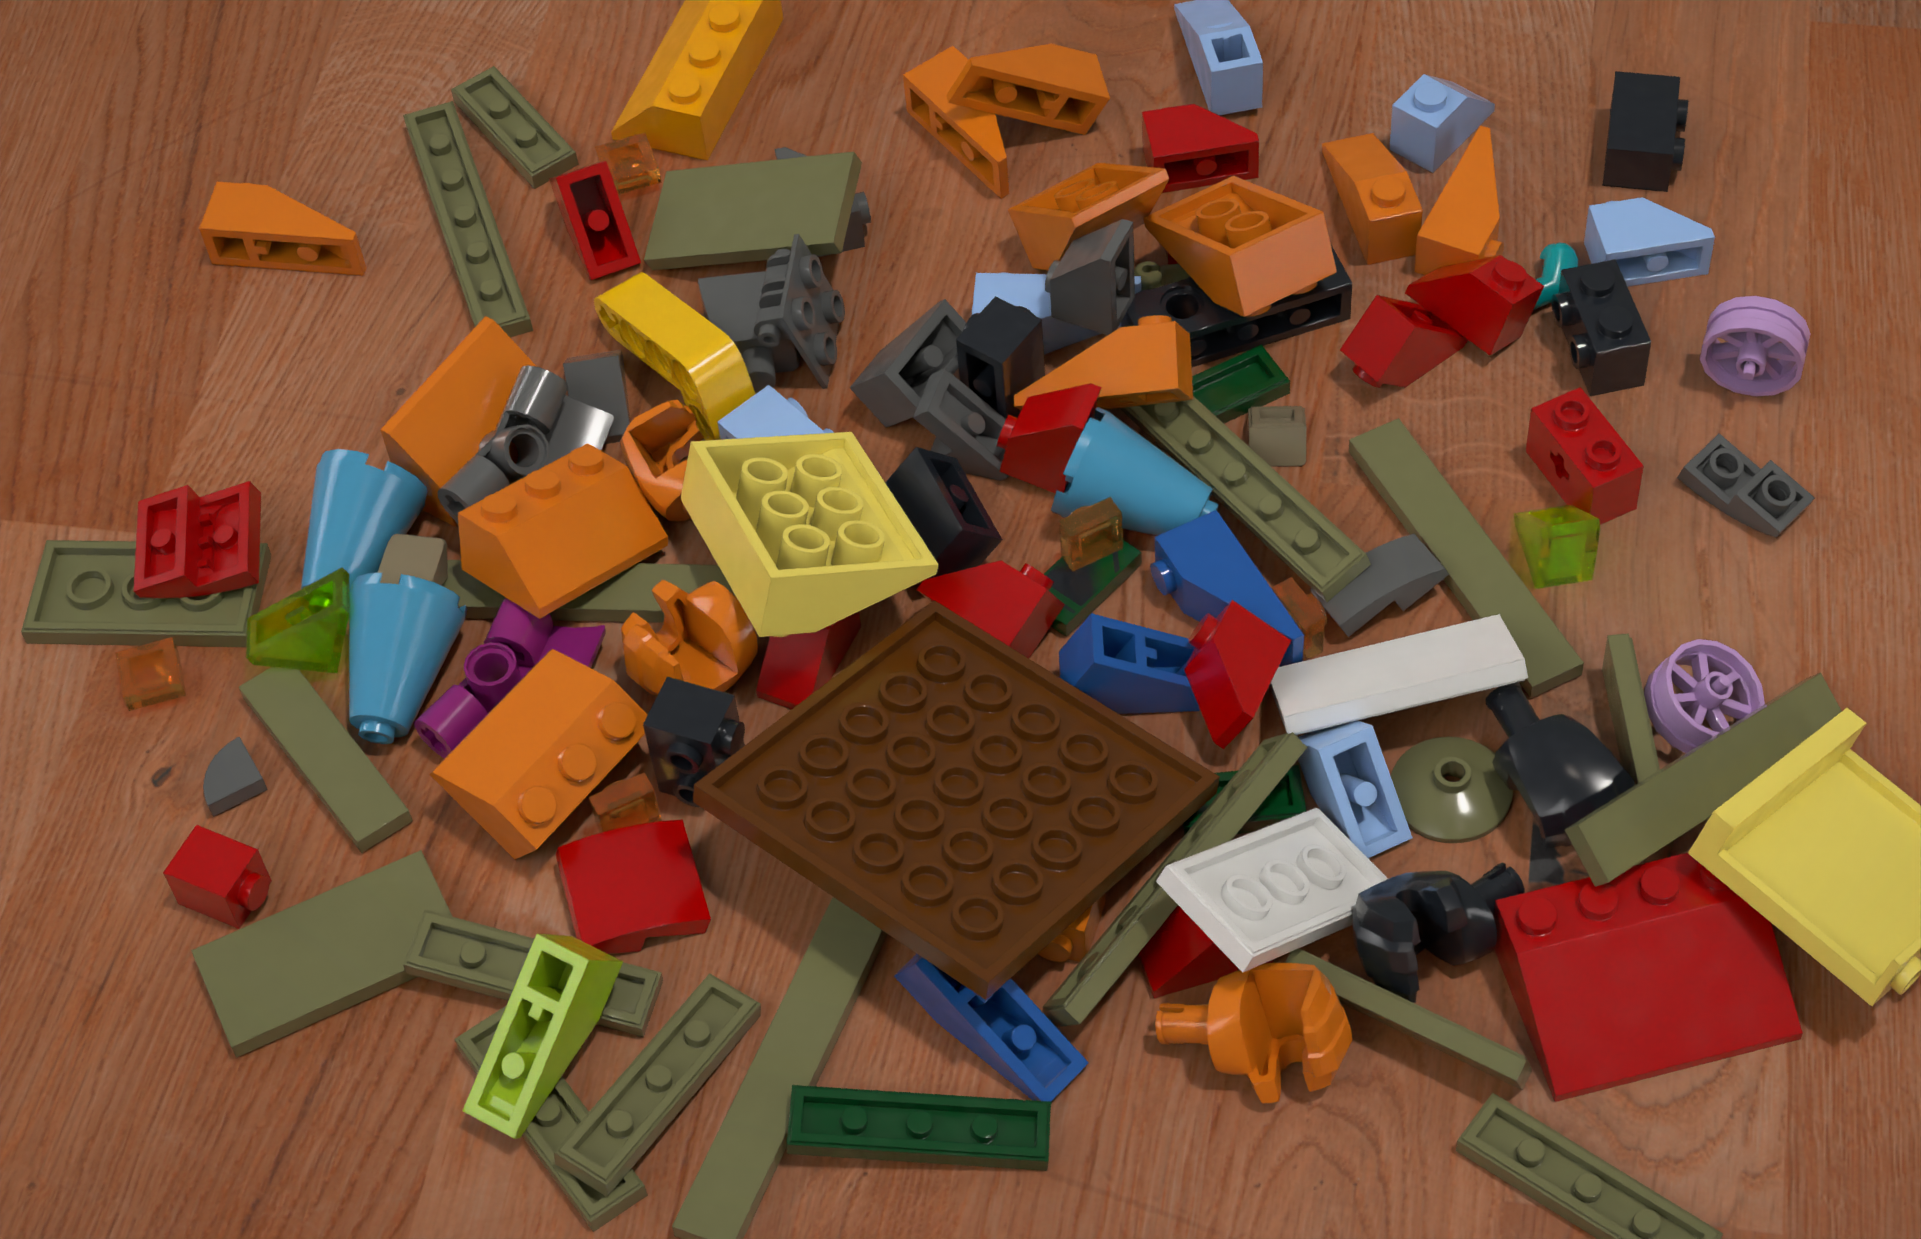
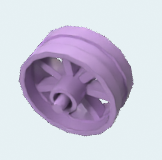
M1759 296L1735 297L1719 304L1710 314L1701 349L1700 361L1708 376L1718 385L1735 393L1750 396L1776 395L1791 389L1801 379L1811 333L1806 320L1794 308L1782 302ZM1717 338H1721L1727 342L1721 343L1720 341H1718Z
M1697 639L1680 645L1648 676L1644 690L1648 715L1656 731L1672 747L1688 753L1729 727L1723 714L1736 718L1737 722L1765 704L1762 684L1753 667L1736 650L1718 641ZM1679 665L1692 666L1693 677ZM1672 683L1684 693L1674 694ZM1704 718H1706L1712 730L1702 726Z

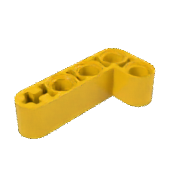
M643 272L636 274L594 298L595 310L608 333L681 391L686 406L690 408L697 418L696 425L704 436L705 441L721 440L717 422L755 395L745 362L732 339Z

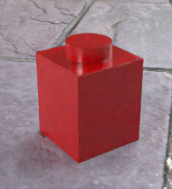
M199 825L194 827L163 872L179 905L237 929L241 928L251 911L257 910L263 904L269 891V885L272 882L258 849Z

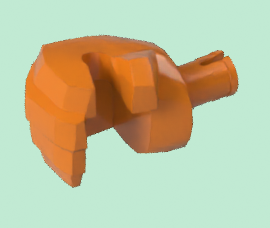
M678 399L661 403L635 417L626 428L620 440L626 466L629 468L648 503L669 521L677 522L691 519L681 501L687 460L681 463L680 461L688 456L691 441H701L704 438L696 425L697 418L690 408L683 405Z
M662 580L652 589V593L664 613V624L661 630L655 634L649 623L634 612L621 627L627 675L648 693L658 696L667 677L725 692L748 670L758 653L755 629L740 602L725 586L716 581L708 582L690 593L685 592L668 581Z
M1264 963L1243 973L1241 970L1235 971L1218 979L1212 990L1209 1004L1184 1005L1161 1003L1159 1005L1160 1011H1157L1155 1020L1156 1035L1159 1043L1162 1045L1184 1043L1208 1045L1215 1069L1222 1074L1247 1076L1262 1104L1279 1102L1281 1095V1072L1293 1062H1303V1074L1309 1092L1331 1085L1353 1040L1344 1007L1340 1004L1336 991L1329 979L1316 966L1301 963Z

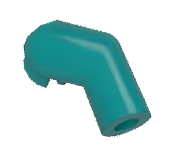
M1566 243L1549 244L1540 254V259H1544L1542 277L1536 280L1544 285V288L1534 310L1551 303L1553 294H1558L1561 270L1578 267V257L1575 250Z

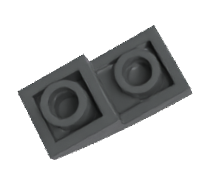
M1720 433L1683 467L1677 477L1692 491L1725 514L1775 538L1815 499L1814 496L1772 460L1760 469Z
M1411 534L1366 552L1371 565L1330 601L1326 602L1312 588L1310 591L1349 637L1393 601L1404 611L1447 577L1449 573L1415 534Z

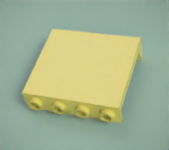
M1846 708L1713 811L1688 854L1869 1005L1873 1006L1891 989L1902 995L1921 975V805L1850 749L1865 727L1866 722Z

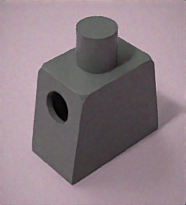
M766 271L698 278L704 317L725 332L735 343L745 362L755 393H758L768 385L773 388L776 384L775 373L790 372L799 367L801 355L792 340L780 341L779 345L775 347H766L759 343L758 337L754 333V325L758 309H760L759 300L762 295L761 290Z

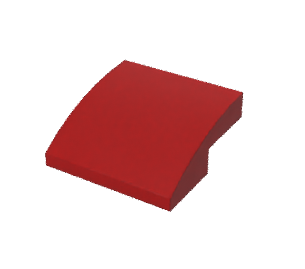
M247 481L199 497L189 485H185L138 501L133 591L140 598H183L222 593L258 584L261 492L251 481Z
M683 819L617 828L584 837L557 848L555 856L577 939L607 954L641 952L646 937L706 933L711 917Z

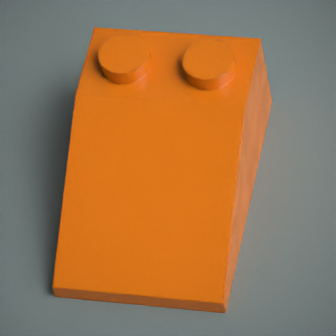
M1098 162L1009 208L1008 212L1032 268L1048 271L1055 260H1062L1072 241L1121 219L1133 222V229L1143 225V217L1150 215L1169 181V176L1164 168Z
M1236 176L1227 178L1143 217L1145 228L1214 303L1243 317L1263 314L1271 308L1272 303L1291 294H1302L1311 291L1317 286L1318 281L1337 273L1323 211Z

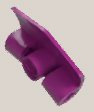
M505 598L488 631L484 644L473 649L465 658L464 671L466 678L459 685H452L414 721L418 734L433 751L445 758L551 649L591 668L606 634L605 626L576 628L554 626L550 614L539 619Z

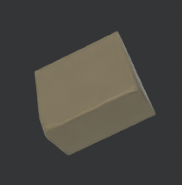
M1302 406L1248 408L1249 447L1270 466L1304 465L1306 462L1307 432L1305 408H1302Z
M394 534L388 541L378 573H382L380 583L399 584L400 575L404 574L442 585L448 578L446 541L442 538Z

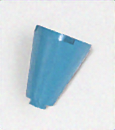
M1097 407L1094 418L1090 417L1063 473L1066 475L1065 481L1069 483L1064 493L1056 491L1051 511L1065 518L1158 536L1217 510L1219 504L1209 500L1213 491L1210 486L1113 414Z
M344 449L325 451L316 466L301 591L309 598L308 605L311 608L330 616H340L342 611H349V593L352 582L357 576L378 573L388 541L394 534H407L424 509L428 493L427 487L407 470L387 461L384 471L366 465L369 454Z
M368 573L357 576L352 582L349 593V722L359 729L358 735L361 738L374 743L391 744L394 742L395 737H403L408 734L465 621L467 607L464 605L458 608L460 597L454 591L435 582L401 574L399 584L380 583L382 573Z

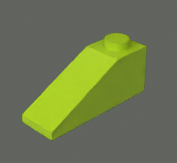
M536 934L462 1111L514 1139L521 1138L599 1021L623 961L573 936Z

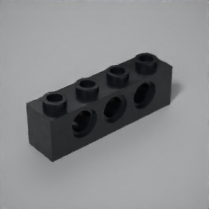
M1331 245L1337 273L1318 281L1317 286L1311 291L1302 294H1291L1272 303L1271 308L1263 314L1243 317L1214 303L1191 277H1188L1184 280L1136 293L1133 302L1121 321V327L1138 326V319L1146 316L1163 315L1171 317L1172 321H1176L1190 333L1191 366L1195 367L1251 350L1261 344L1264 346L1351 319L1352 281Z

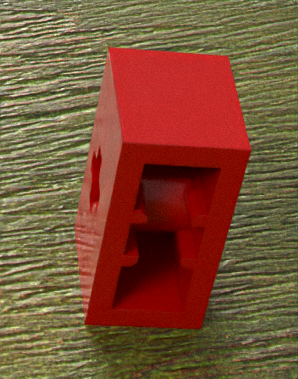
M1581 387L1531 408L1526 453L1587 531L1637 509L1644 466Z

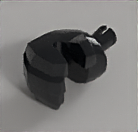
M1519 682L1500 686L1494 689L1485 699L1487 707L1492 710L1508 736V739L1495 753L1492 762L1494 769L1510 790H1519L1539 824L1541 841L1545 849L1557 846H1571L1572 843L1565 832L1566 828L1636 784L1613 753L1592 731L1579 721L1565 714L1553 715L1540 720L1524 695Z
M1499 863L1472 884L1461 876L1449 871H1420L1404 873L1389 878L1358 894L1355 908L1352 911L1353 940L1367 976L1371 977L1377 986L1412 1003H1416L1417 991L1420 990L1417 973L1419 968L1416 955L1427 949L1440 960L1455 966L1480 959L1494 951L1497 944V929L1493 917L1495 900L1523 894L1525 888L1520 876L1512 867L1506 869L1505 863Z

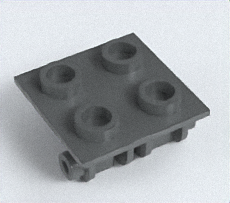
M794 234L791 250L779 249L768 258L754 333L758 337L759 343L766 347H775L779 345L780 341L792 340L822 389L828 388L831 366L837 360L836 338L839 323L844 320L845 307L840 292L833 290L825 277L817 255L811 254L800 234Z

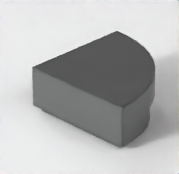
M240 737L226 744L215 755L207 768L203 784L205 800L213 817L268 790Z

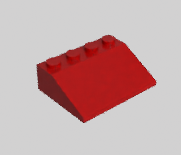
M1688 852L1635 865L1610 882L1596 887L1591 878L1587 877L1495 900L1493 917L1497 929V944L1494 950L1555 1102L1800 1040L1803 1032L1771 922L1689 855Z

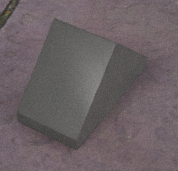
M622 350L567 358L563 363L566 383L568 384V396L612 414L614 420L604 444L620 442L626 428L631 423Z

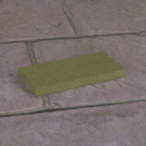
M855 152L666 171L644 261L652 270L768 260L779 249L791 250L794 234H800L811 254L817 256L840 254L844 245L862 162Z
M46 540L21 630L27 644L251 647L272 556L267 543H260L258 584L203 596L140 598L133 591L136 541Z
M422 850L191 950L236 1058L418 977L407 974L403 964L424 910L452 916Z

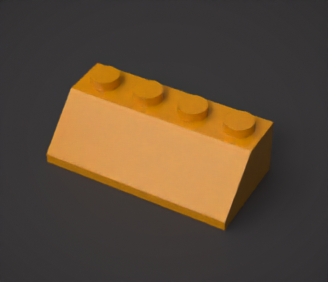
M685 0L612 129V139L708 161L784 19L781 0Z

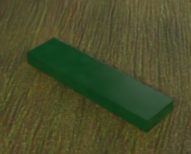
M792 1085L787 1154L1047 1171L1051 1102Z

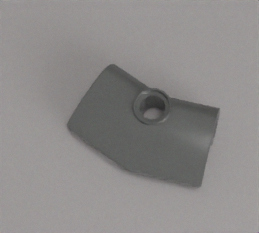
M523 366L519 371L495 431L484 436L479 444L478 452L438 490L440 503L458 524V512L524 478L529 473L539 470L569 454L574 449L589 443L602 450L614 416L565 395L568 384L558 375L539 367ZM511 441L515 444L518 450V460L516 464L512 461L509 455V445Z

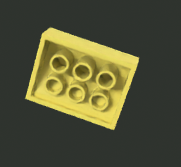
M852 432L691 441L681 501L759 637H785L789 634L817 632L936 575L939 564Z

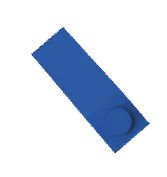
M1217 510L1155 536V562L1150 565L1153 580L1164 596L1171 594L1184 614L1199 622L1207 613L1216 618L1231 600H1234L1291 640L1279 667L1303 661L1304 634Z
M1091 613L1059 651L1060 678L1118 714L1201 711L1184 671L1195 649L1194 646L1188 643V638Z
M918 954L894 975L941 1027L1031 1100L1051 1102L1089 1063L1011 978L985 1000Z

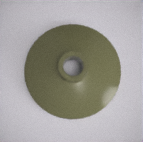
M1460 737L1432 738L1408 749L1396 762L1391 773V779L1409 828L1427 839L1443 843L1470 842L1494 831L1506 818L1513 796V790H1510L1494 769L1492 762L1495 753L1480 743ZM1454 776L1460 778L1461 780L1457 782H1450L1444 779L1443 777Z

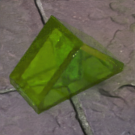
M1570 504L1513 513L1515 527L1535 589L1593 580L1601 531L1599 518Z
M342 567L247 618L246 658L253 665L337 673L350 614L349 573Z

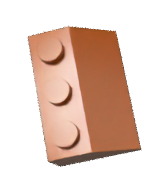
M486 316L380 429L390 462L415 475L427 487L428 493L423 511L456 527L457 523L440 503L438 490L478 452L479 444L484 436L495 431L521 367L528 365L537 367L493 319ZM511 441L509 445V455L512 461L516 464L518 460V450L515 444Z
M589 443L574 449L569 454L539 470L529 473L524 478L458 512L462 570L539 619L668 546V535L629 468Z
M551 649L429 775L516 860L537 850L645 735L643 723L648 714L613 679Z

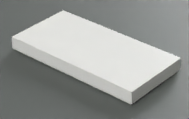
M1500 614L1281 666L1278 667L1270 683V689L1286 733L1293 732L1295 735L1525 681L1528 678L1525 659Z
M1314 808L1165 866L1156 882L1243 973L1353 925L1352 911L1355 908L1358 894L1388 878L1319 808Z

